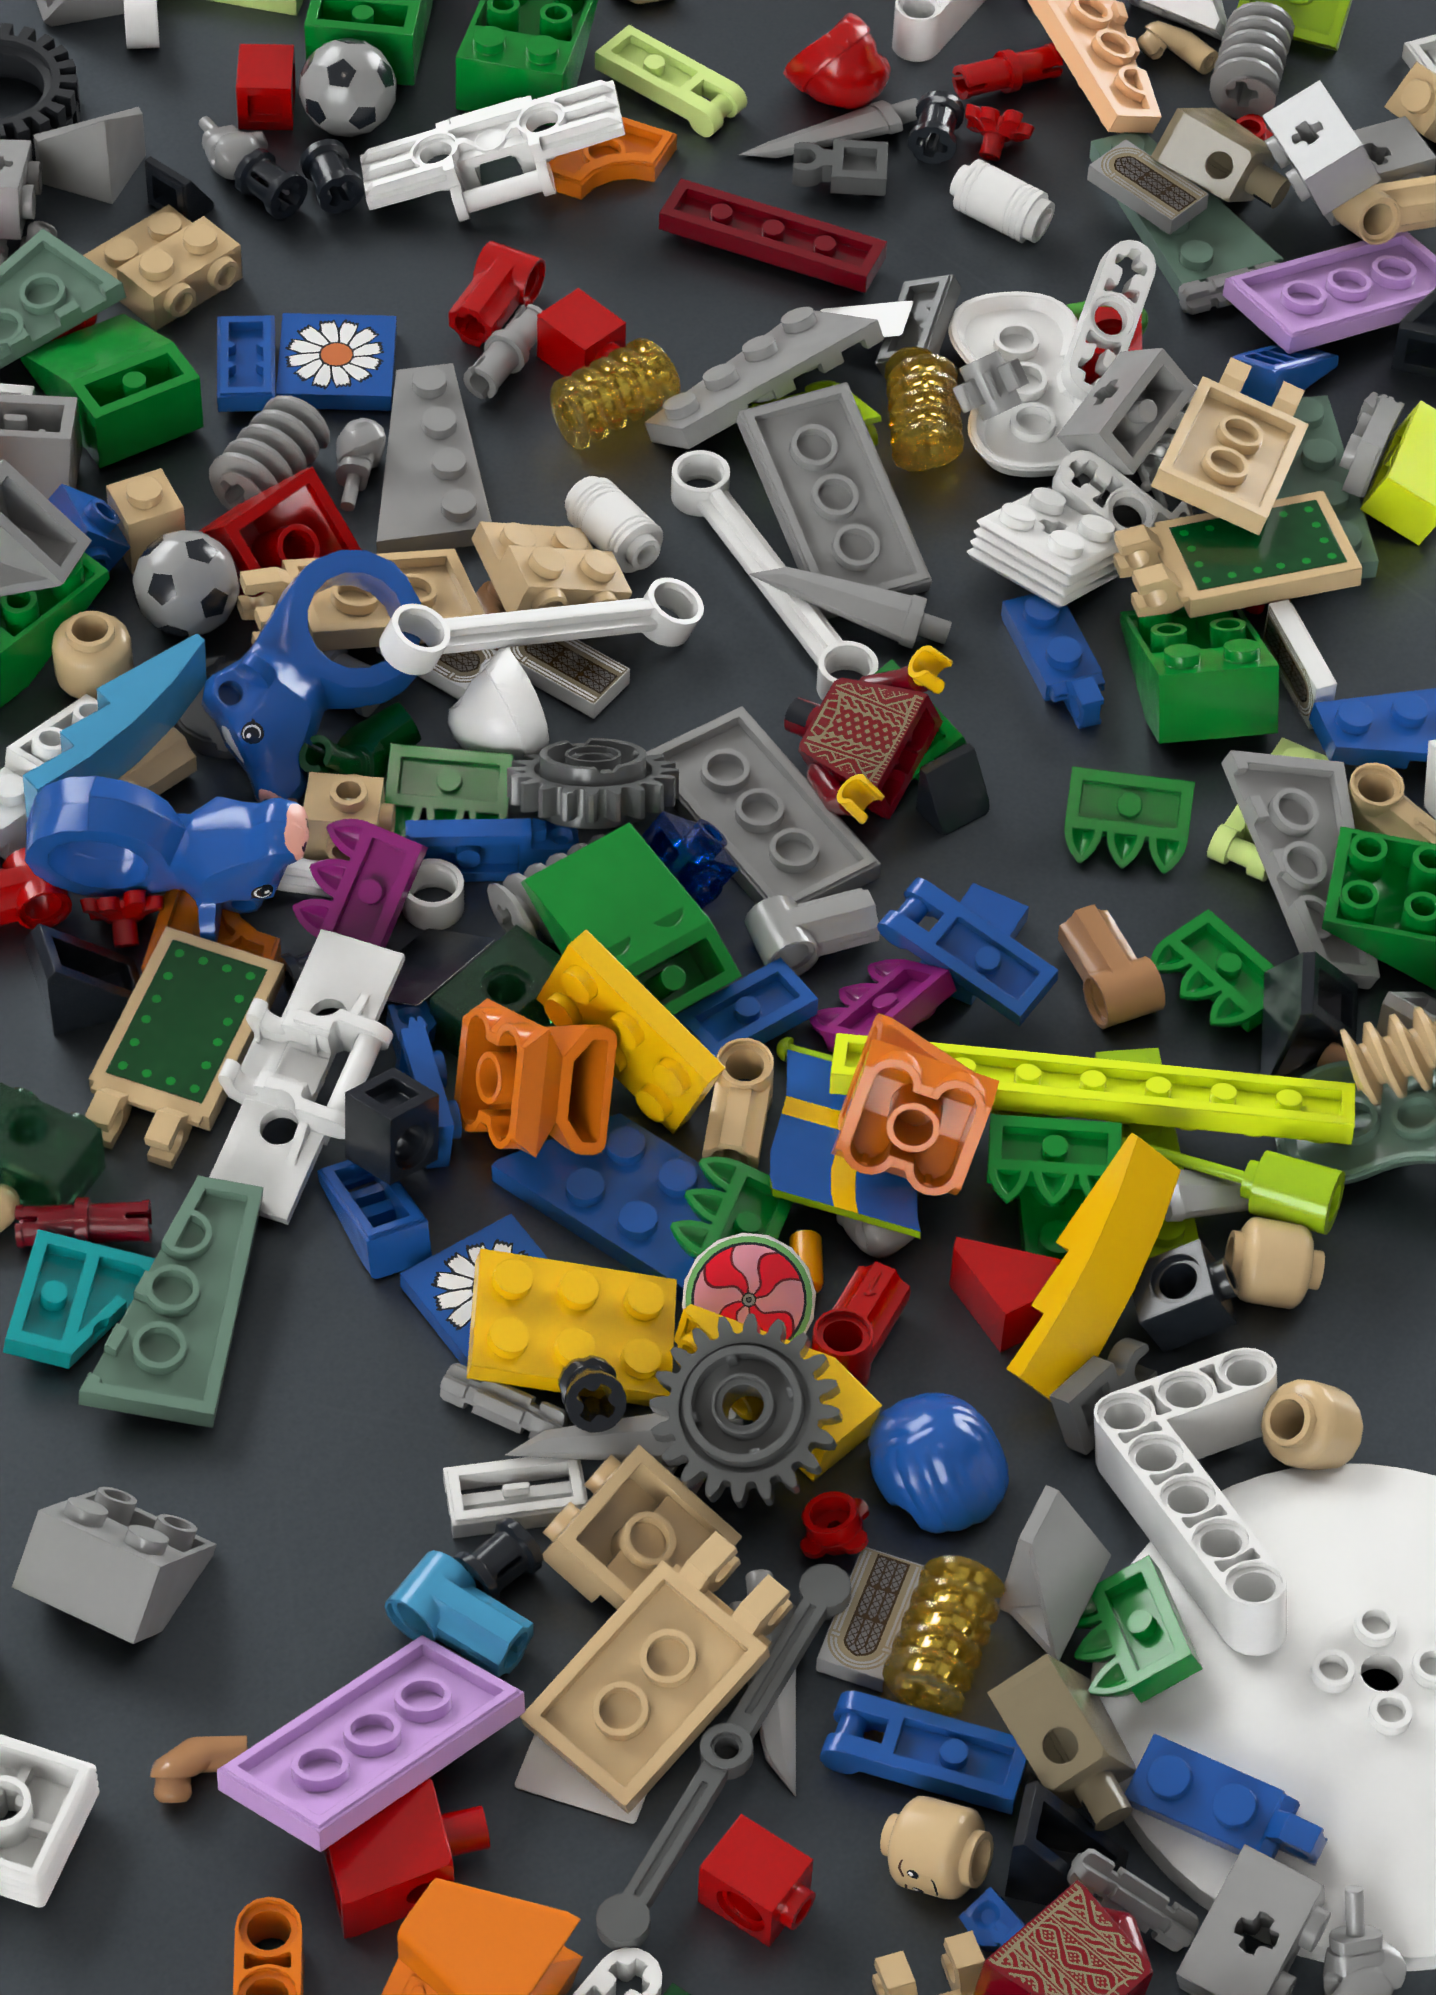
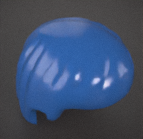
M946 1393L919 1394L915 1397L900 1400L892 1407L885 1409L872 1424L868 1447L871 1453L870 1467L874 1481L885 1500L890 1505H899L911 1514L921 1529L935 1534L962 1531L973 1524L984 1522L1002 1502L1009 1484V1471L1005 1454L990 1424L968 1402Z

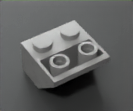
M0 393V460L5 459L47 499L50 498L61 484L76 489L83 449L78 397Z
M99 1487L97 1490L77 1497H70L66 1501L38 1510L12 1588L135 1644L164 1630L213 1557L217 1544L196 1535L197 1527L183 1518L168 1514H160L157 1517L136 1507L137 1499L129 1493L112 1487Z

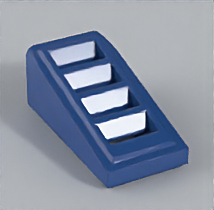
M1277 344L1240 353L1232 357L1252 366L1240 393L1272 407L1284 381L1305 390L1338 366V355L1315 348L1288 354Z
M350 1160L317 1170L319 1183L358 1257L372 1278L379 1279L409 1269L432 1256L428 1220L400 1181L389 1185ZM374 1180L377 1183L359 1190L348 1192V1190L352 1188L361 1186Z

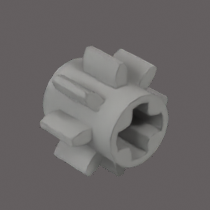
M999 350L959 368L965 383L952 389L963 414L977 408L982 421H985L1022 404L1016 389L1029 384V381L1018 358L1005 364Z

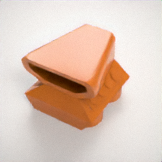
M487 998L462 1017L454 1100L457 1101L460 1109L462 1128L466 1132H488L492 1144L497 1149H520L535 1158L548 1135L576 1154L597 1155L602 1152L607 1139L617 1049L616 1033L612 1029L600 1024L544 1027Z
M878 1013L872 1023L838 1119L839 1133L831 1154L844 1158L852 1169L863 1174L874 1175L887 1172L905 1178L915 1190L925 1195L937 1196L946 1193L957 1195L962 1189L990 1115L999 1080L975 1073L894 1018Z
M435 1878L399 1928L397 1935L398 1959L381 1995H566L573 1985L583 1956L564 1945L581 1919L561 1909Z

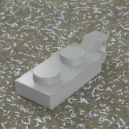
M1372 392L1364 400L1357 418V426L1354 433L1350 436L1339 464L1340 467L1349 470L1342 491L1360 498L1365 496L1405 405L1402 402H1395L1393 397L1387 398L1386 394L1378 396V393Z

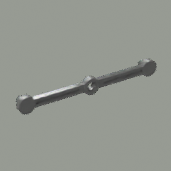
M817 1564L807 1569L802 1575L799 1582L800 1603L771 1649L770 1657L760 1667L727 1723H719L712 1726L703 1734L700 1742L701 1766L624 1892L605 1899L599 1906L596 1913L597 1935L602 1943L610 1949L637 1948L647 1940L651 1931L650 1908L727 1781L744 1775L751 1768L754 1760L752 1740L825 1620L832 1619L848 1607L851 1600V1581L847 1573L840 1567L832 1564ZM730 1746L735 1748L738 1754L731 1759H722L716 1755V1751L721 1747Z

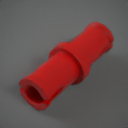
M1048 43L1041 47L1016 53L1011 49L996 52L991 59L955 66L952 73L956 77H952V83L957 96L962 100L997 90L1008 94L1019 91L1022 84L1046 78L1060 77L1063 70L1060 67H1052L1063 65V59L1056 50L1054 43Z

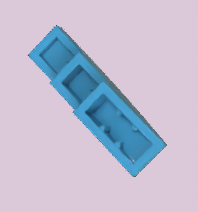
M198 633L96 689L98 711L60 731L62 753L23 775L27 818L36 795L45 785L68 777L100 776L119 779L134 767L167 734L185 713L205 686V681L207 680L205 640Z

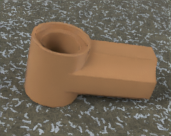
M1095 904L1075 910L1066 922L1059 925L1058 941L1083 980L1085 1001L1098 1027L1105 1029L1164 1009L1165 990L1155 964L1146 956L1137 959L1108 910L1097 909Z

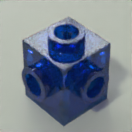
M663 811L641 836L702 910L706 905L718 898L723 890V886L739 869L724 849L727 845L724 835L706 820L699 819L697 822Z

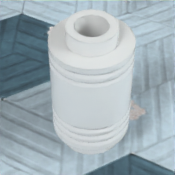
M981 159L975 160L970 166L962 165L956 172L950 186V194L954 196L953 207L955 210L967 214V216L1004 233L1006 236H1010V238L1020 243H1023L1026 239L1033 243L1039 241L1046 232L1054 215L1055 204L1048 200V193L987 162L985 163Z
M588 476L571 488L565 500L567 519L575 528H581L592 545L601 551H612L624 573L642 570L654 563L660 554L663 542L662 529L611 480L597 476Z

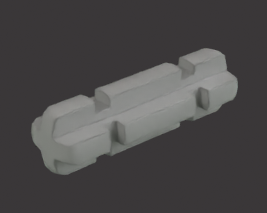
M1269 261L1254 265L1253 269L1248 270L1245 267L1207 277L1203 282L1195 280L1184 283L1178 288L1180 307L1184 313L1194 315L1210 311L1213 306L1221 308L1233 305L1222 295L1226 278L1279 263Z
M453 1363L441 1381L440 1397L444 1401L462 1409H465L470 1404L473 1406L471 1413L518 1434H522L526 1429L530 1431L528 1437L530 1439L544 1430L567 1427L568 1413L566 1410L546 1401L541 1402L540 1406L534 1404L535 1396L510 1385L467 1379V1366L463 1364Z
M1088 1848L1083 1853L1076 1855L1067 1875V1881L1070 1886L1078 1880L1092 1895L1095 1893L1099 1895L1097 1901L1101 1906L1130 1913L1136 1919L1140 1931L1146 1934L1149 1928L1152 1929V1938L1171 1951H1179L1192 1943L1195 1938L1194 1933L1199 1925V1919L1193 1912L1176 1901L1171 1907L1168 1906L1170 1902L1168 1896L1123 1867H1120L1117 1872L1114 1871L1115 1863L1095 1849Z

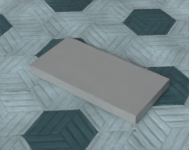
M847 382L739 411L736 422L798 569L907 595L929 591L932 584L931 576ZM818 607L826 619L838 616Z
M743 706L646 752L647 756L662 754L664 755V761L676 762V769H679V799H675V806L673 808L755 904L776 895L791 896L797 904L854 890L880 878L881 863L839 815L825 808L803 774Z

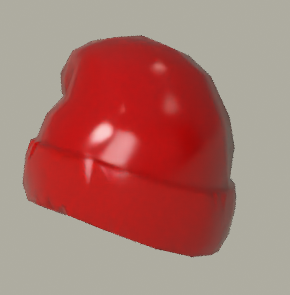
M848 13L831 31L798 53L786 65L783 74L798 90L809 94L816 101L851 109L865 106L881 94L890 78L891 66L886 57L878 54L876 41L872 37L868 25L857 15Z

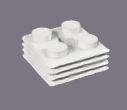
M1044 487L1035 488L1032 493L1012 503H1005L1002 508L978 519L977 522L980 527L974 530L977 537L970 540L973 548L967 550L968 555L973 560L1058 608L1119 576L1113 564V554L1119 553L1114 541V525L1101 516L1083 515L1065 505L1066 498L1061 493Z
M0 1734V1819L6 1816L8 1810L16 1811L17 1814L10 1819L0 1821V1895L41 1908L46 1905L100 1792L96 1773L97 1769L92 1763Z

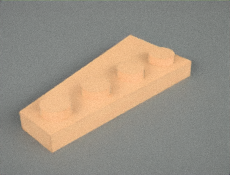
M1027 0L1107 131L1115 133H1153L1162 116L1147 71L1137 66L1136 58L1140 50L1136 38L1127 36L1124 24L1128 19V14L1124 3L1116 0Z

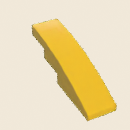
M1133 1133L1128 1136L1057 1239L1056 1243L1065 1249L1067 1254L1031 1304L1043 1316L1006 1368L1050 1402L1049 1396L1090 1358L1093 1356L1098 1357L1138 1283L1163 1225L1181 1169Z

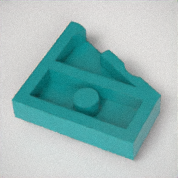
M38 1229L5 1337L3 1353L69 1369L125 1315L134 1298L135 1288L145 1270L149 1271L156 1258Z

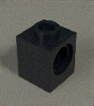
M395 1067L345 1092V1158L389 1185L438 1160V1093Z
M1200 1239L1147 1260L1132 1294L1139 1323L1163 1352L1237 1325L1231 1298L1239 1295L1234 1273L1227 1260L1222 1258L1216 1261Z

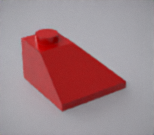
M313 466L236 505L199 530L219 541L231 553L239 569V574L240 571L269 567L281 568L282 560L320 558L339 550H361ZM240 587L239 596L245 595L242 587ZM260 592V593H257L256 595H249V596H250V597H258V596L264 594L265 592Z

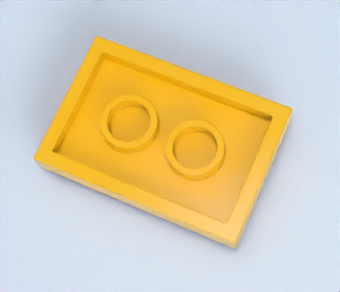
M587 929L567 946L536 998L544 1006L547 1016L556 1026L600 1024L612 1029L617 1035L613 1077L635 1096L637 1105L648 1118L655 1122H661L672 1134L691 1118L726 1068Z
M480 1249L475 1261L466 1378L561 1393L558 1379L563 1368L573 1359L595 1355L605 1359L614 1368L616 1378L622 1384L627 1396V1403L649 1406L650 1399L669 1396L671 1393L658 1382L655 1376L657 1371L672 1372L673 1356L670 1350L674 1346L677 1279ZM600 1385L595 1391H590L584 1387L579 1394L580 1396H593L601 1399L605 1392Z

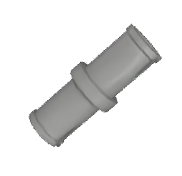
M528 304L527 307L521 305L504 329L496 330L485 342V352L464 373V384L469 392L480 399H485L487 395L490 399L497 393L498 388L510 373L519 372L529 361L530 349L537 342V315L543 311L542 309L533 304Z

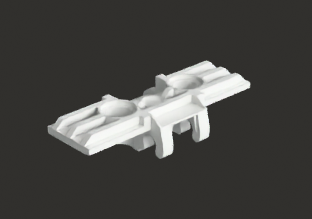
M598 80L532 100L531 95L515 98L435 123L436 129L369 148L365 154L360 155L366 202L369 210H373L438 191H450L455 212L461 222L471 219L470 213L519 198L543 192L545 197L556 194L553 172L549 161L559 155L626 135L614 81L605 82ZM556 123L554 126L544 131L533 132L537 127L543 124ZM438 155H449L439 162L427 164L430 159ZM512 156L521 165L524 174L482 186L480 164Z
M321 929L282 1017L270 1012L266 1001L259 998L253 999L246 1014V1021L254 1032L253 1041L242 1065L233 1059H226L218 1076V1081L228 1097L242 1106L209 1177L264 1187L259 1216L288 1225L323 1145L327 1146L331 1137L345 1139V1092L367 1081L379 1051L388 1049L393 1038L392 1031L379 1023L378 1020L405 961L403 953ZM326 1008L339 1009L335 1013L327 1016L316 1015L318 1012ZM342 1051L350 1052L327 1106L315 1103L336 1053ZM277 1118H288L296 1122L298 1126L294 1138L285 1144L279 1145L267 1142L262 1137V1132L270 1121Z

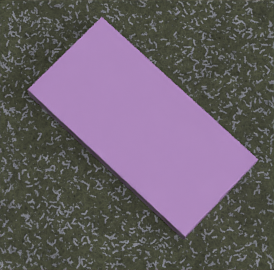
M1400 232L1396 233L1388 242L1380 245H1370L1363 240L1226 278L1222 295L1286 353L1291 354L1400 323L1401 319L1436 288V255L1410 233Z
M421 1635L217 1769L218 1790L321 1852L525 1713L524 1692Z

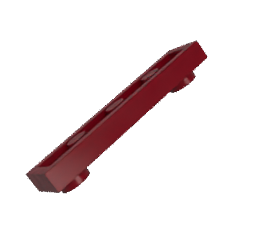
M682 178L659 212V230L863 293L867 292L886 259L887 241Z

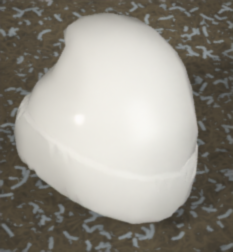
M505 647L499 650L492 658L485 659L481 664L479 674L471 680L462 697L449 709L448 726L453 739L464 750L513 754L515 760H524V754H539L541 749L549 744L548 727L541 703L530 679L511 650Z

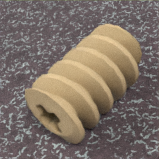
M1420 1006L1414 1008L1411 1029H1407L1397 1015L1392 1014L1388 1016L1387 1036L1382 1037L1370 1021L1363 1023L1362 1043L1356 1044L1345 1029L1340 1030L1358 1092L1363 1091L1374 1106L1381 1105L1383 1084L1386 1083L1398 1098L1406 1097L1408 1077L1410 1076L1415 1078L1424 1091L1432 1090L1433 1070L1436 1069V1021L1432 1022Z

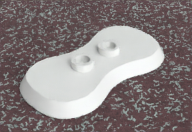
M1019 291L997 292L974 297L964 301L955 309L948 326L950 341L966 364L999 350L1005 364L1014 359H1019L1029 381V384L1016 389L1022 404L985 421H982L977 408L971 410L968 418V436L977 452L993 469L1011 476L1046 477L1055 475L1064 457L1070 454V451L1058 439L1057 435L1083 402L1069 394L1063 385L1061 377L1062 366L1078 324V319L1064 303L1040 293Z

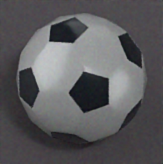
M342 38L324 43L308 57L300 73L299 96L306 113L316 126L332 135L355 137L373 131L387 119L396 100L397 82L391 65L379 49L363 40Z
M188 530L163 534L149 544L138 559L132 580L134 598L142 615L158 629L169 635L191 637L197 633L199 635L207 634L223 624L235 608L241 587L239 569L231 553L219 541L207 534Z

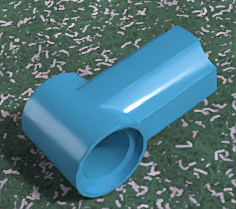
M432 1550L427 1552L388 1598L384 1606L391 1622L410 1639L415 1640L423 1635L434 1642L438 1640L498 1678L505 1673L510 1674L523 1658L525 1650L534 1636L533 1622L476 1588L474 1579L462 1564L440 1551Z

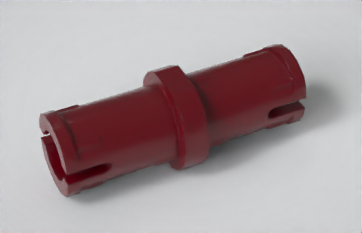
M77 1197L74 1204L16 1205L15 1219H19V1223H15V1239L18 1248L33 1246L38 1229L91 1243L152 1242V1228H149V1224H152V1207L149 1199L140 1202L91 1203L90 1197Z

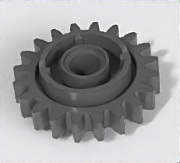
M589 738L585 743L574 744L567 740L559 741L542 748L540 755L524 754V760L511 761L512 767L507 768V797L510 798V805L521 806V812L523 813L539 811V818L565 827L580 829L622 827L629 822L633 824L645 818L646 812L661 814L664 812V807H674L675 799H679V769H676V762L664 761V755L662 754L647 756L646 750L641 746L622 740Z
M754 1314L747 1315L743 1331L737 1334L734 1333L725 1316L719 1317V1337L717 1339L710 1340L702 1330L696 1327L692 1330L693 1339L697 1346V1351L694 1354H690L684 1349L675 1346L670 1350L676 1363L681 1368L678 1373L657 1371L655 1377L658 1382L671 1393L669 1396L650 1399L649 1406L654 1413L669 1417V1419L655 1425L651 1429L652 1435L656 1441H675L673 1445L667 1448L662 1458L668 1467H675L688 1462L680 1478L686 1487L691 1488L707 1477L705 1495L709 1501L715 1503L723 1494L724 1489L729 1486L731 1487L732 1497L737 1507L744 1508L750 1489L757 1488L764 1502L769 1506L774 1503L775 1492L773 1486L776 1482H783L787 1489L797 1494L800 1492V1485L795 1475V1471L798 1468H804L807 1472L819 1475L822 1472L817 1459L811 1453L813 1449L818 1448L828 1451L836 1449L837 1444L834 1438L821 1428L824 1425H834L843 1420L840 1409L823 1404L824 1401L837 1396L840 1393V1388L836 1380H817L830 1365L824 1354L804 1359L811 1345L805 1333L799 1334L790 1343L785 1344L786 1327L780 1319H777L770 1326L765 1335H761L760 1327ZM753 1396L764 1402L762 1414L755 1422L749 1425H736L729 1421L730 1408L738 1399Z

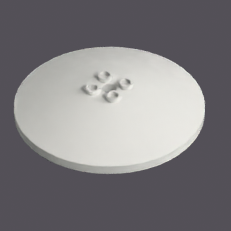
M1345 1464L1339 1468L1315 1471L1290 1468L1267 1473L1232 1485L1221 1492L1274 1559L1287 1580L1286 1641L1276 1651L1261 1656L1244 1655L1234 1651L1226 1644L1150 1541L1131 1564L1150 1555L1159 1567L1203 1669L1143 1703H1140L1134 1694L1117 1698L1100 1697L1130 1754L1136 1769L1153 1734H1157L1284 1790L1286 1795L1299 1801L1300 1807L1296 1813L1297 1816L1324 1829L1323 1835L1328 1841L1316 1866L1280 1850L1275 1857L1276 1861L1324 1885L1325 1902L1322 1908L1331 1912L1326 1929L1315 1949L1309 1952L1301 1947L1297 1954L1298 1956L1324 1962L1326 1949L1330 1946L1329 1934L1331 1930L1346 1926L1345 1888L1348 1886H1360L1363 1888L1364 1924L1378 1928L1383 1934V1941L1391 1944L1401 1953L1406 1964V1971L1436 1969V1476L1398 1467L1374 1464ZM1092 1663L1091 1682L1106 1663ZM1370 1669H1382L1392 1674L1399 1686L1389 1691H1378L1369 1687L1363 1681L1361 1674ZM1133 1775L1119 1783L1124 1793ZM1133 1808V1812L1124 1822L1145 1853L1173 1883L1209 1911L1238 1855ZM1261 1927L1255 1936L1250 1935L1263 1943L1274 1946L1271 1944L1268 1928Z

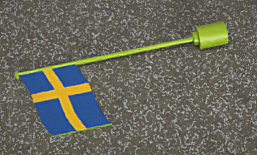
M793 1037L781 1039L777 1044L776 1053L782 1061L787 1062L786 1099L770 1150V1186L772 1195L921 1239V1230L917 1218L919 1191L915 1190L907 1179L887 1172L874 1175L863 1174L852 1169L844 1158L831 1154L839 1133L838 1119L846 1098V1095L829 1093L833 1055L794 1045ZM1003 1110L990 1112L997 1115L1054 1118L1043 1114ZM1122 1137V1139H1121V1147H1122V1145L1124 1144V1142L1126 1141L1127 1138ZM1150 1145L1176 1166L1240 1183V1197L1249 1199L1248 1211L1250 1214L1267 1219L1300 1224L1307 1227L1310 1231L1324 1235L1330 1232L1335 1222L1344 1191V1171L1269 1150L1264 1152L1260 1161L1251 1159L1245 1171Z

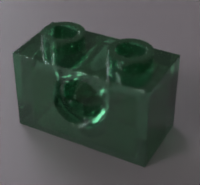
M516 924L430 998V1014L437 1023L434 1041L458 1058L462 1017L487 998L544 1027L549 1025L555 1026L547 1016L544 1006L536 998L560 960L561 955Z
M0 1082V1184H6L14 1188L20 1197V1204L25 1206L74 1204L77 1197H84L106 1168L101 1128L97 1127L82 1114L76 1112L66 1113L40 1101L36 1095L25 1088H12Z

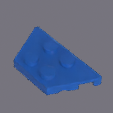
M619 1113L609 1117L606 1145L602 1152L597 1155L576 1154L552 1138L544 1142L536 1158L521 1150L499 1158L492 1164V1181L630 1270L639 1274L677 1279L676 1299L682 1302L684 1280L695 1259L680 1247L670 1230L672 1222L681 1220L701 1221L694 1214L684 1197L686 1190L696 1188L715 1189L704 1176L698 1165L699 1162Z

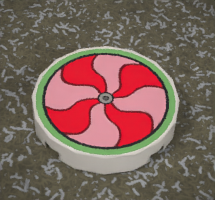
M739 1233L717 1240L697 1256L684 1280L682 1308L684 1309L688 1305L693 1304L741 1323L745 1322L748 1314H754L760 1330L768 1332L770 1326L777 1319H780L786 1327V1339L791 1341L799 1334H806L814 1319L816 1290L808 1266L792 1247L769 1235Z

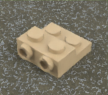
M169 204L83 255L122 282L126 298L120 302L155 331L176 318L184 316L194 307L217 293L230 288L235 282L243 278L241 245L205 216L192 223Z
M480 521L471 538L506 612L626 600L632 595V591L613 552L593 549L581 528Z
M638 1445L622 1462L611 1454L592 1474L584 1486L593 1493V1496L580 1510L570 1501L542 1532L552 1541L542 1555L547 1564L591 1603L601 1595L614 1608L618 1609L662 1560L672 1568L676 1564L683 1567L686 1561L715 1531L734 1546L742 1536L641 1445Z

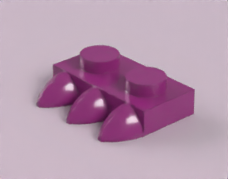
M342 819L332 822L326 827L328 834L338 849L350 857V860L325 859L310 865L309 869L316 883L324 892L332 896L333 900L307 899L295 903L292 907L295 916L306 931L316 938L320 930L323 929L386 948L428 847L364 820Z
M906 959L882 960L868 965V973L875 983H859L839 989L840 1000L846 1008L821 1009L817 1011V1015L809 1020L817 1033L823 1036L828 1051L834 1052L836 1033L868 1036L874 1018L878 1013L894 1018L911 1030L916 1024L930 1018L935 1013L936 1008L957 990L948 969Z

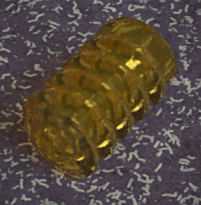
M637 338L627 343L625 348L620 347L610 352L608 357H601L591 362L589 367L583 366L574 371L571 377L564 376L555 381L550 391L553 417L565 440L573 448L582 450L589 446L591 438L599 441L607 437L609 428L615 431L624 428L627 418L636 421L644 417L646 409L653 412L661 408L664 400L680 394V378L668 355L657 344L649 339Z
M920 347L901 348L892 354L885 364L892 458L897 467L907 471H924L946 465L957 459L964 449L963 421L960 417L961 407L952 389L958 386L957 369L953 362L944 356L935 355L928 349Z
M941 1556L929 1560L921 1569L919 1585L912 1592L910 1608L904 1612L901 1630L894 1637L892 1653L884 1662L882 1675L887 1687L898 1699L908 1706L948 1717H956L962 1713L965 1699L962 1694L971 1690L974 1676L971 1671L978 1668L981 1664L983 1653L980 1648L987 1645L991 1638L989 1626L995 1623L999 1617L1000 1607L995 1599L1001 1598L1007 1590L1002 1580L991 1569L979 1562L962 1556Z

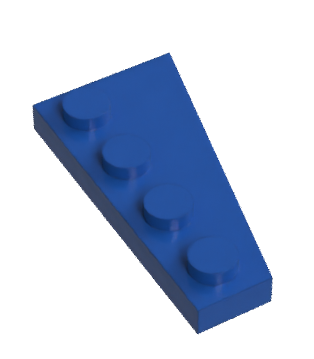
M1436 688L1315 702L1309 716V721L1329 761L1344 762V765L1359 766L1365 763H1380L1391 768L1407 769L1410 761L1427 762L1428 741L1436 740Z

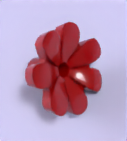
M974 104L966 105V127L970 131L984 136L979 156L986 160L999 161L1004 142L1011 140L1021 142L1025 139H1030L1035 127L1021 122L1024 114L1016 110L1008 109L1001 116L1000 112L992 107L981 106L980 108Z
M136 889L126 891L123 894V900H120L119 897L111 896L98 899L83 898L80 899L83 913L89 914L90 920H104L106 923L112 924L115 948H130L139 946L137 922L143 920L145 915L163 910L164 896H146V890Z

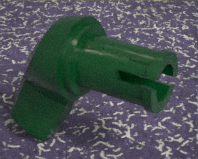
M396 702L349 728L337 744L322 735L310 737L312 743L322 748V750H318L305 742L299 752V763L301 768L307 773L358 774L369 777L384 778L385 785L387 781L390 743L416 745L422 738L411 716L400 703Z

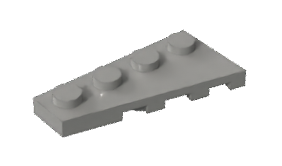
M800 307L787 312L782 316L779 325L765 335L747 341L742 346V352L727 363L707 370L703 374V380L685 393H680L667 399L663 404V409L644 422L651 442L686 449L696 446L737 423L739 411L749 409V403H760L772 399L778 400L796 390L793 379L816 368L826 373L844 363L841 352L856 343H861L862 347L869 349L885 340L878 319L815 311L811 307Z
M449 363L396 370L376 540L377 554L474 546L471 538L479 522H492L454 365Z
M1230 750L1221 762L1299 953L1316 951L1358 983V988L1370 989L1380 978L1377 958L1322 929L1340 827L1355 829L1344 762Z

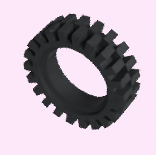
M1 23L0 77L20 79L34 84L43 95L33 108L18 115L0 119V139L31 140L32 161H36L34 134L80 122L79 112L81 111L76 66L73 59H69L68 51L63 45L55 48L54 38L44 34L36 41L35 29L26 26L23 27L18 36H15L13 24Z

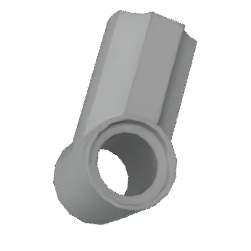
M862 888L797 904L791 896H771L755 904L747 913L744 921L764 966L781 957L797 976L812 968L819 956L879 941L880 932L877 928L879 921L876 904L869 890H863Z

